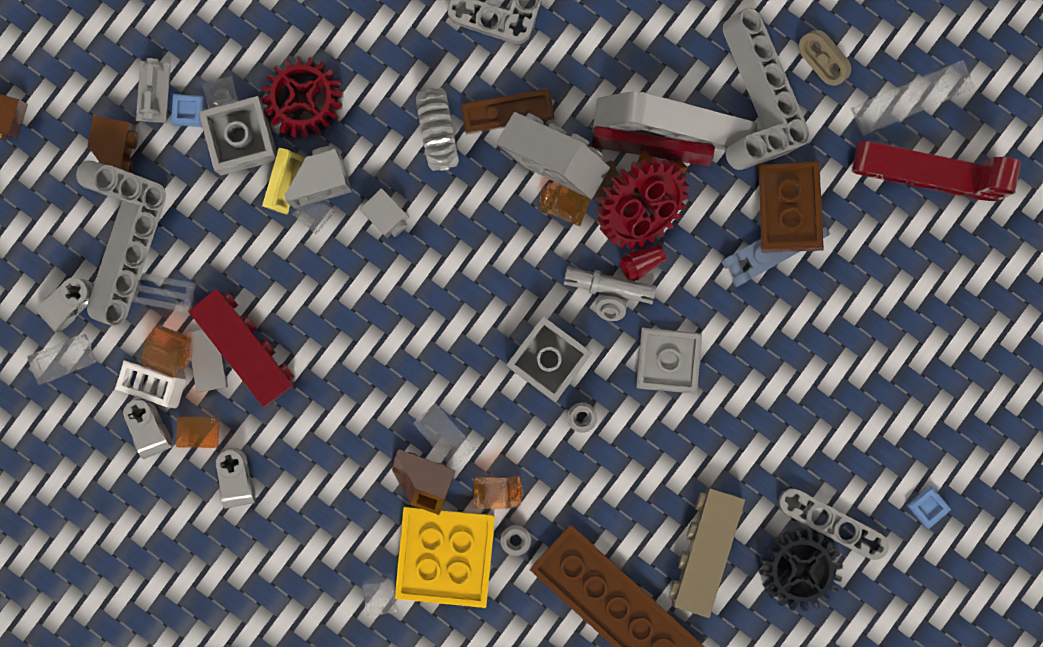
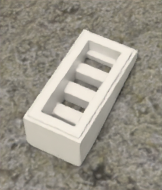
M124 360L115 389L165 407L177 408L186 380ZM137 371L133 388L129 387L133 372ZM148 375V379H147V382H146L144 391H142L141 388H142V385H143L145 376ZM157 379H160L159 386L155 395L153 394Z

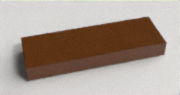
M549 88L461 103L466 135L505 128L514 112L525 117L530 113L542 121L555 119Z

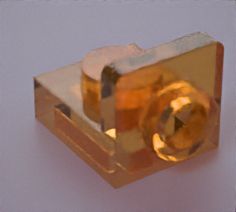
M548 183L540 195L538 211L580 227L591 199L562 185Z
M519 476L473 478L475 509H508L521 505L523 488L520 484Z

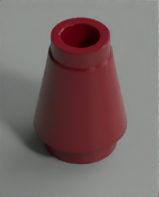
M661 245L627 252L624 254V257L619 259V263L627 280L635 279L638 281L665 262L667 258Z

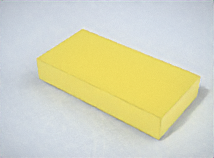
M278 149L263 201V207L278 213L288 214L290 204L286 202L284 195L303 163V156L287 149Z

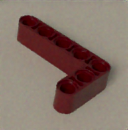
M858 141L852 173L995 202L1016 193L1021 161L1008 157H993L981 164L869 141Z

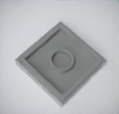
M641 328L636 388L697 394L702 333Z

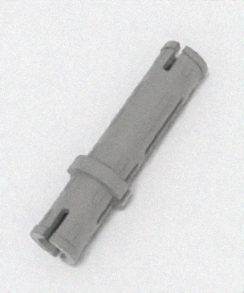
M567 266L563 285L589 290L591 294L600 292L651 305L653 303L656 292L655 285L600 274L601 271L599 270L591 272Z

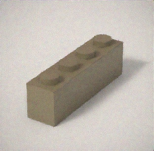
M708 487L705 493L700 492L695 510H699L697 521H691L686 539L691 541L687 552L682 551L677 568L682 569L678 581L673 580L669 592V598L673 599L671 604L675 608L710 618L745 499Z

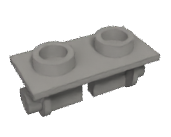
M153 58L140 61L136 121L167 122L171 63H162L158 59Z

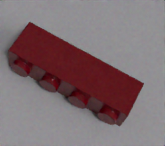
M216 289L188 310V312L264 408H268L295 386L291 381L295 376L284 362L278 365L272 356L276 352L268 341L264 339L260 342L253 332L257 328L249 317L245 315L241 318L236 312L235 308L239 305L227 291L222 294L221 291Z

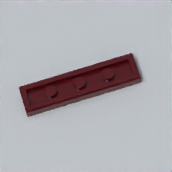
M599 126L594 128L591 145L594 148L641 155L643 150H645L651 157L666 158L667 160L682 161L708 167L711 165L715 152L714 145Z

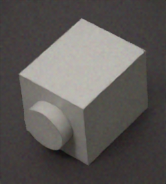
M382 188L360 208V211L386 238L391 234L394 237L398 236L408 225L405 222L409 218L408 215Z

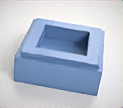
M173 94L171 124L173 126L203 127L199 112L204 111L205 97Z
M928 486L906 505L926 529L931 528L951 511V508L932 486Z

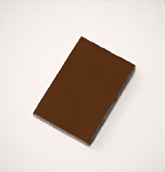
M820 162L758 164L762 253L823 251Z

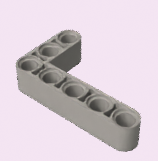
M745 8L725 21L723 33L764 130L749 134L728 146L726 150L727 161L730 166L737 170H743L786 155L805 145L810 139L808 126L764 22L755 9Z
M635 91L597 98L593 129L595 126L624 131L645 130L680 140L714 145L715 149L726 151L731 144L749 134L755 133L757 130V123Z
M88 160L80 164L77 169L76 177L78 183L84 188L122 202L88 301L87 312L96 321L110 326H118L125 321L165 203L166 192L163 186L111 165Z

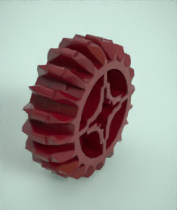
M298 56L294 66L289 59H286L284 61L287 67L285 70H282L278 65L274 67L278 74L276 78L272 75H267L266 78L272 83V86L265 85L262 87L265 93L270 94V96H265L261 99L263 104L271 105L264 110L266 116H273L270 121L273 126L281 123L279 130L283 134L291 127L290 133L293 138H297L300 130H302V135L305 139L309 138V129H313L316 136H319L321 131L318 126L323 124L329 130L331 125L327 119L330 117L337 121L339 118L332 110L343 108V104L335 101V99L344 97V93L341 90H334L341 85L339 79L331 80L335 72L332 69L324 72L326 65L322 61L314 68L315 60L312 57H309L306 65H304L302 58ZM300 75H309L317 79L314 82L310 80L306 84H298L292 78ZM284 85H286L290 90V96L285 102L286 106L281 109L279 103L280 93ZM325 85L326 101L320 111L315 105V99L320 93L319 89ZM294 88L300 93L306 94L308 102L312 106L311 108L306 103H302L301 100L299 102L298 94ZM299 111H307L313 116L307 120L288 118L292 113L295 115Z

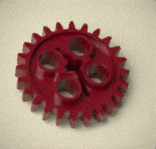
M654 157L651 163L646 158H643L639 167L635 162H632L630 171L627 172L622 168V177L619 179L612 177L611 180L614 185L612 187H604L603 190L607 193V196L598 199L602 206L596 209L597 214L600 216L596 219V222L601 226L599 228L600 231L612 244L616 243L620 248L626 244L629 249H632L635 243H637L641 248L647 239L651 244L654 243L655 235L657 234L664 237V229L666 227L673 229L674 226L671 223L673 219H681L678 211L687 207L682 201L689 198L686 192L689 185L685 182L687 177L674 163H670L666 158L660 161L657 157ZM634 188L640 194L641 200L651 211L653 215L652 218H650V216L646 213V209L635 196L633 192Z

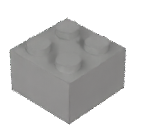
M258 96L199 112L214 171L221 176L271 163L276 159L277 151L268 116H266L264 111L265 105Z
M543 316L506 366L556 403L592 352Z

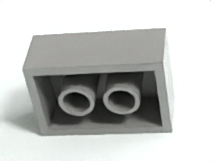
M514 112L496 144L526 169L592 199L610 169L601 160L603 154L589 147V142L575 133L569 137L565 135L566 131L553 123H550L547 127L543 125L544 122L533 114L528 113L525 117Z

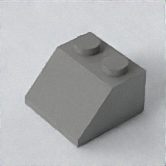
M329 146L313 150V155L304 159L284 195L286 202L294 209L352 192L343 158L336 149L331 150Z

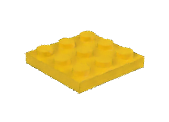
M404 506L395 599L486 608L495 515L441 510L440 514L437 515L421 508Z

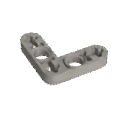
M450 0L447 12L452 23L510 43L522 44L531 36L542 0H536L535 5L529 9L521 7L519 0H513L510 10L478 0ZM461 4H465L466 11L470 13H475V8H479L476 14V23H471L473 19L468 14H463L461 18H458L456 11L453 10L454 7L459 8ZM515 11L523 16H532L531 19L524 17L523 29L526 32H520L519 36H514L513 29L510 28V26H516L519 20V14H514ZM491 12L498 17V23L494 27L486 28L482 25L481 18L485 13Z

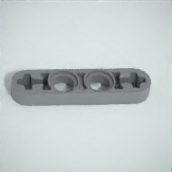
M790 488L782 491L779 495L778 506L784 514L869 559L878 560L887 554L889 548L888 541L881 533L800 490ZM795 494L798 495L797 501L807 506L808 500L812 502L806 509L804 519L800 517L804 511L796 507H792L790 511L787 509L789 505L785 502L787 496L793 497ZM817 508H823L827 512L828 518L823 525H815L811 520L812 512ZM846 522L851 523L855 530L852 538L848 540L842 539L838 533L840 525ZM862 529L866 531L862 535L866 539L874 541L876 537L878 538L877 544L881 546L879 551L873 550L870 554V547L862 542L858 543V547L854 546L861 537Z

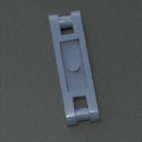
M826 227L823 228L824 239L825 237L830 235ZM760 239L721 262L725 269L728 268L734 277L732 282L735 287H738L799 252L762 253ZM743 259H746L751 267L746 272L743 271L739 263Z

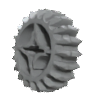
M429 88L418 92L416 104L429 167L433 171L439 169L440 171L448 170L450 167H456L459 158L446 91L443 88Z

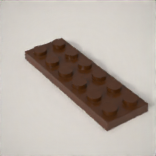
M571 524L568 525L529 569L613 647H705Z

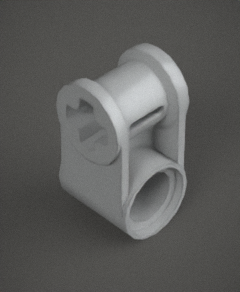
M69 278L52 294L44 298L35 310L54 332L58 333L69 326L76 316L87 307L94 285L89 280ZM76 287H81V289L79 290V294L81 295L80 298L75 297V295L78 293L75 289Z
M139 399L131 401L126 405L123 412L124 419L133 437L135 448L142 459L151 457L173 446L171 436L153 402ZM144 408L146 413L142 417L137 418L135 412Z
M230 448L223 451L217 457L216 468L220 497L224 509L255 503V489L245 453L238 448ZM229 455H231L232 459H238L239 464L234 466V470H232L231 466L225 465V460L229 459Z

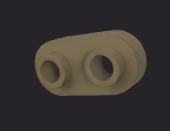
M812 30L801 38L799 42L800 54L826 84L836 86L850 76L851 64L825 32ZM815 41L819 42L821 49L816 47ZM834 63L840 67V71L835 69Z

